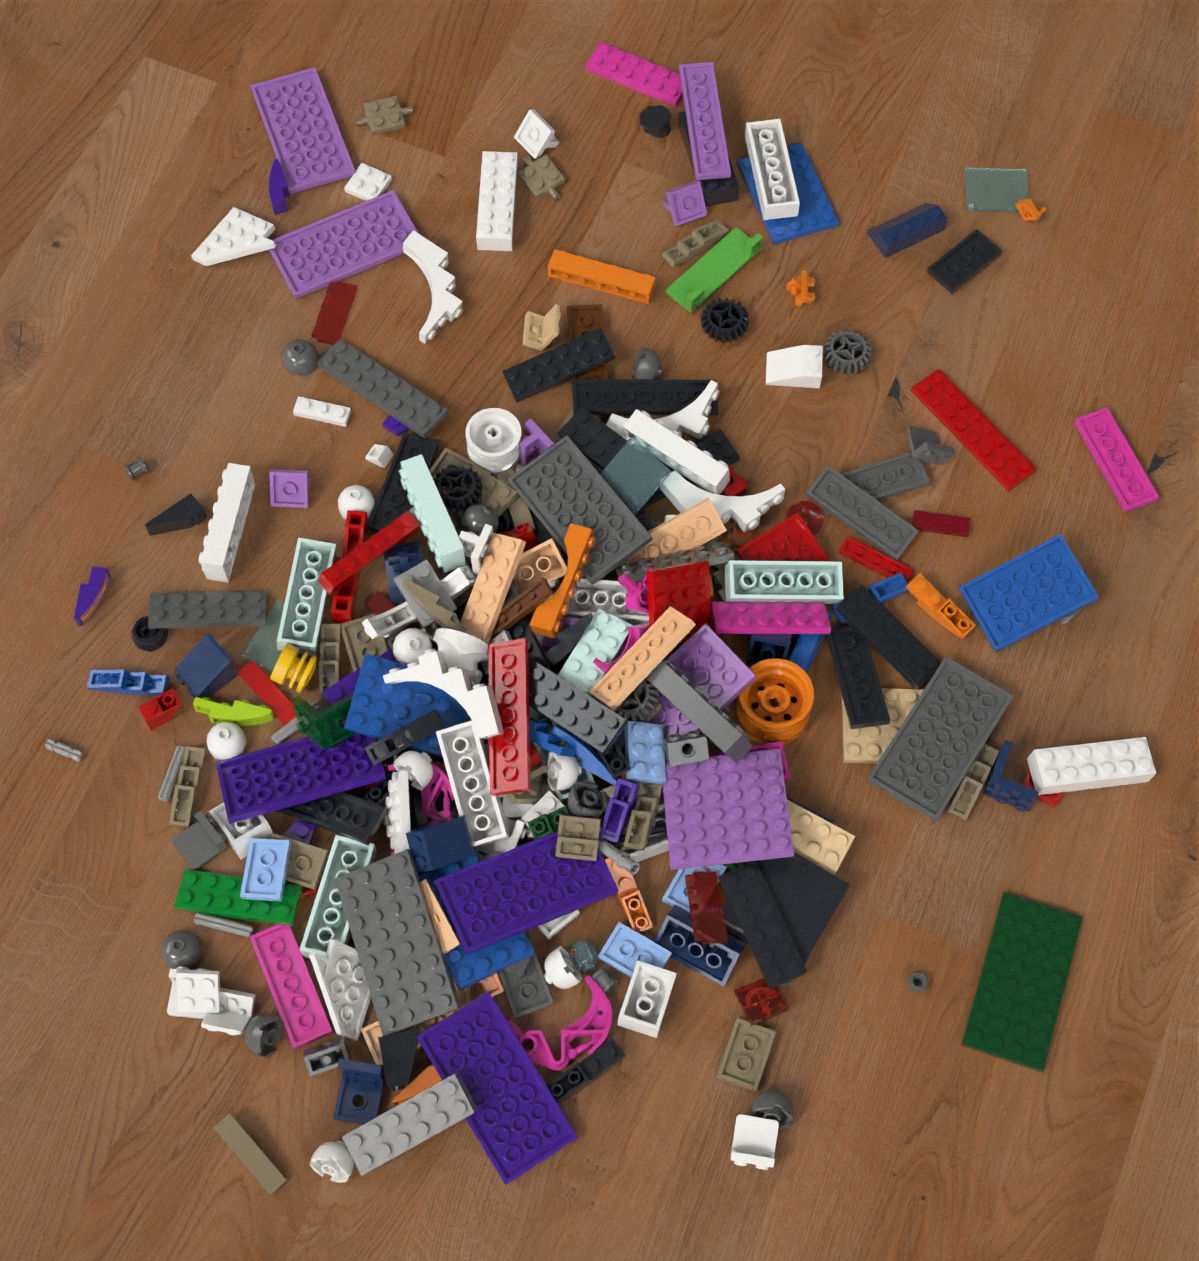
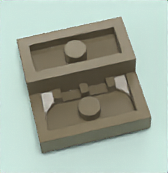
M560 815L555 857L596 861L601 819Z

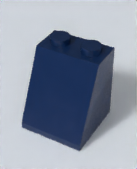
M210 633L206 634L175 667L176 679L182 686L186 685L189 688L187 692L193 699L195 697L201 699L202 697L209 698L238 676L232 658Z
M752 634L746 665L753 666L767 659L787 660L792 634Z
M465 815L431 820L406 833L417 873L432 871L475 854Z

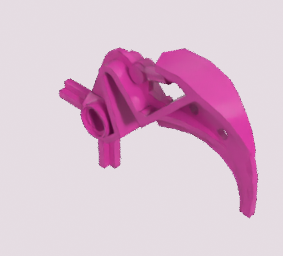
M623 573L622 576H619L618 580L628 591L625 596L626 609L649 616L647 573L642 582H635L626 573ZM649 622L628 627L629 637L625 649L615 661L604 663L595 658L593 663L603 672L607 673L649 629Z
M430 762L433 767V776L428 785L421 791L422 814L433 820L452 817L448 791L452 801L455 799L448 774L441 767ZM394 764L388 766L389 771L396 770ZM441 791H444V810L438 812L435 803Z
M589 975L584 980L592 991V1004L588 1012L581 1019L561 1030V1059L559 1061L554 1060L541 1030L524 1033L511 1019L507 1021L521 1045L526 1041L534 1044L533 1049L525 1050L533 1063L554 1071H560L566 1068L569 1060L575 1059L579 1053L588 1049L587 1047L593 1044L594 1046L587 1052L588 1055H591L604 1045L611 1027L612 1008L603 990ZM599 1011H602L603 1014H602V1015H598V1012H599ZM594 1026V1030H590L589 1027ZM575 1037H592L591 1041L586 1044L583 1043L576 1048H572L569 1045Z

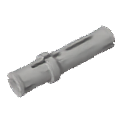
M599 837L598 849L600 852L613 860L616 866L627 870L631 875L638 873L640 869L638 862L632 860L628 853L618 850V848L607 842L604 838Z

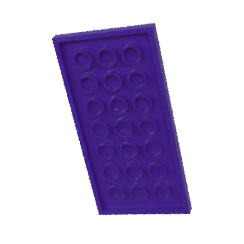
M356 733L323 750L315 742H311L307 736L216 762L229 824L386 779L382 763L373 765L364 749L374 743L375 739Z
M557 831L434 880L466 955L618 894L619 890L599 849L597 850L596 861L555 857Z
M489 991L417 1036L442 1080L459 1072L478 1109L477 1112L465 1119L505 1185L578 1138Z

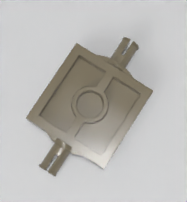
M392 96L363 103L365 117L355 119L357 126L367 124L372 135L405 128L403 117L405 114L413 113L412 106L401 108L397 97Z
M525 155L522 160L527 166L517 172L521 181L536 200L547 194H550L555 201L559 199L560 195L556 189L565 183L563 175L546 155L536 161H532L528 155Z

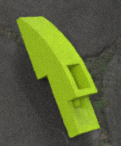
M195 697L193 702L196 712L208 714L213 724L233 722L239 727L271 722L275 718L270 707L265 705L256 706L247 700H235L233 706L225 702H213V700L207 697H202V699Z

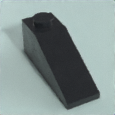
M189 494L144 525L151 536L192 528L195 525L201 524L207 516L204 508L196 498Z

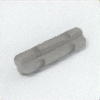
M49 738L45 743V747L48 750L55 751L68 758L71 757L75 761H80L83 756L81 750L73 749L72 746L62 742H56L57 740Z

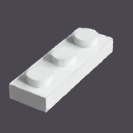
M298 396L293 414L346 427L351 414V408Z

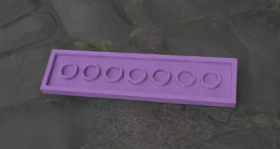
M713 62L679 65L696 180L730 178V164Z

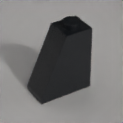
M420 1028L378 1037L388 1088L392 1087L393 1091L405 1089V1084H408L410 1081Z

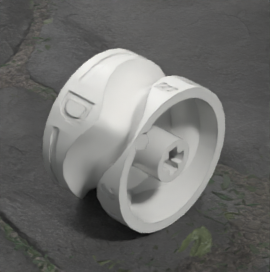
M500 408L484 409L473 415L466 426L469 460L492 471L493 474L512 469L518 464L521 459L520 442L522 437L521 426L517 418L512 413Z
M437 629L433 640L438 645V651L443 652L447 671L449 668L460 666L462 669H467L471 685L480 684L483 674L478 670L479 662L488 661V644L472 635L457 630Z

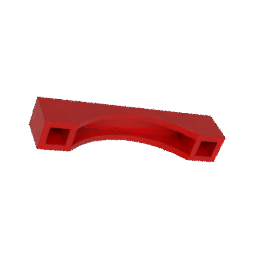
M347 511L343 557L366 541L368 524L366 512ZM361 571L334 593L331 609L333 622L345 623L353 620Z
M409 511L405 512L323 571L318 579L319 584L329 595H332L376 558L416 534L420 524Z

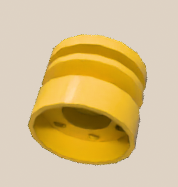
M287 643L274 667L270 680L282 685L289 678V689H292L295 682L299 684L296 692L301 693L311 680L316 669L318 657L313 655L310 661L307 662L306 659L309 653L305 652L300 659L297 657L299 648Z

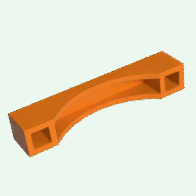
M571 523L564 538L568 554V566L565 577L554 595L536 608L530 622L533 633L554 639L556 634L561 631V621L563 616H566L568 613L569 601L575 595V586L577 581L579 582L582 578L583 566L588 563L589 551L596 542L592 529Z

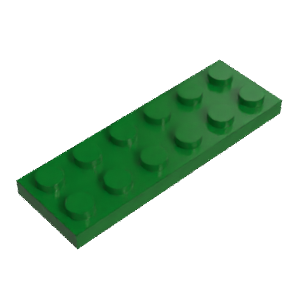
M184 869L174 908L182 911L293 926L303 888L301 885L285 883L282 901L242 899L240 894L243 877Z

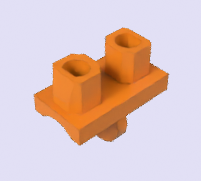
M805 270L801 271L799 277L792 278L786 284V289L795 296V306L798 307L803 303L811 304L815 300V293L808 291V289L811 290L814 287L815 278L807 276V271Z

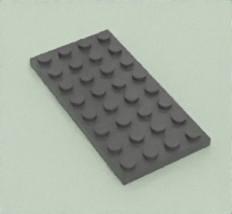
M567 435L507 479L566 554L567 547L564 538L570 523L592 529L596 542L589 551L588 563L582 569V574L591 585L595 584L653 540L648 531Z
M945 656L867 778V782L936 822L1014 695Z
M406 849L335 878L383 1036L400 1032L461 1008L411 851Z

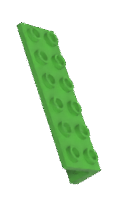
M737 227L734 228L670 285L665 293L688 312L692 313L762 249L763 236L757 233L754 237H748Z

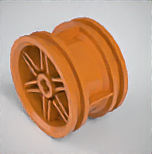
M767 659L756 663L749 669L757 678L738 695L736 718L739 726L752 740L760 744L782 741L783 745L790 743L803 733L808 724L814 700V687L811 679L801 667L788 660ZM761 686L765 687L763 691H759L758 688ZM796 698L797 703H792L791 700Z

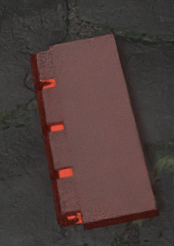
M340 281L329 283L326 291L327 295L324 297L311 337L317 339L318 342L334 345L341 339L358 286Z
M692 872V874L686 875L685 883L688 890L692 925H694V940L703 941V944L727 943L728 938L717 873Z

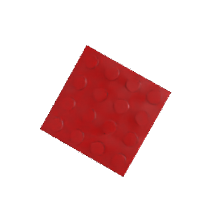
M798 512L735 551L741 561L830 562Z
M700 560L646 571L649 628L671 606L696 624L678 644L685 643L705 624L712 630L709 560Z

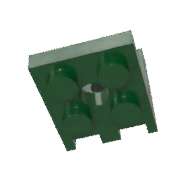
M353 694L320 712L300 696L293 698V712L298 719L297 727L302 734L305 733L311 742H315L323 750L356 734V732L344 729ZM345 717V720L339 724L340 719Z

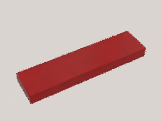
M849 536L846 537L838 552L886 578L901 573L908 583L914 573V569Z
M253 660L237 671L238 675L263 703L271 708L273 714L284 726L296 717L293 712L294 705Z

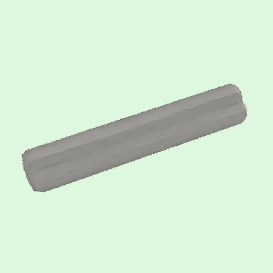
M317 702L311 704L318 712L322 711L321 706ZM297 717L272 735V740L277 745L281 744L298 730Z
M183 746L176 747L158 795L161 801L168 802L179 775L180 765L183 764L185 747Z
M197 912L194 917L195 924L245 937L251 936L254 931L251 925Z

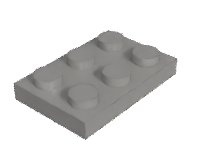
M428 560L421 562L393 579L423 629L436 621L414 601L403 586L405 578L440 597L438 605L451 612L457 610V607Z

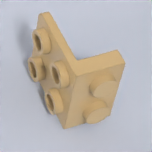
M555 304L545 316L530 311L525 314L524 346L543 351L558 336L560 332L558 323L561 317L560 305Z

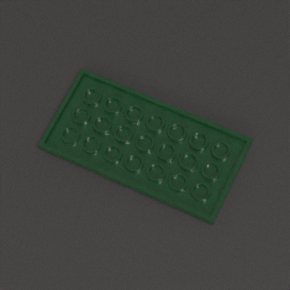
M1003 892L961 1046L1041 1073L1043 1072L1083 917Z

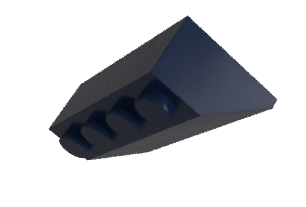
M925 203L868 230L867 234L883 256L887 258L944 231L947 216L938 205Z
M676 905L667 914L654 942L672 952L671 958L723 987L726 985L747 945Z

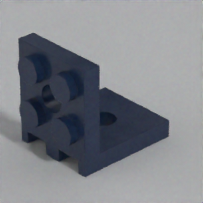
M421 541L399 544L384 553L391 603L406 601L393 579L423 562Z
M1005 740L996 758L984 795L995 799L1000 804H1009L1019 811L1029 812L1037 799L1039 791L1001 777L1013 742Z
M339 1059L338 1069L342 1079L333 1119L364 1125L378 1117L386 1079L385 1073L380 1065ZM357 1096H362L365 1099L361 1107L353 1105V1100Z

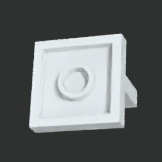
M534 109L528 111L514 136L535 159L541 157L545 148H556L559 144L554 135L555 130Z
M485 524L480 537L473 532L461 531L459 535L464 548V556L471 558L472 571L476 575L479 573L493 535V526Z

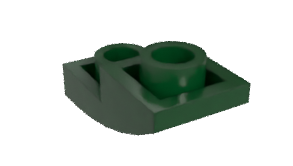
M563 806L549 814H543L527 822L534 839L537 840L557 832L560 815L571 816L568 807Z

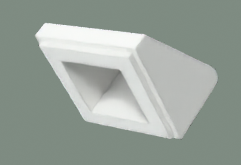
M374 444L365 459L385 468L394 454L388 446Z

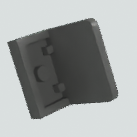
M915 426L907 428L913 459L942 465L955 455L954 448L939 445L934 431Z
M201 810L194 815L197 822L172 840L173 845L192 870H197L227 849L223 841L226 837L220 829L217 831L212 825L215 823L209 814L204 815Z

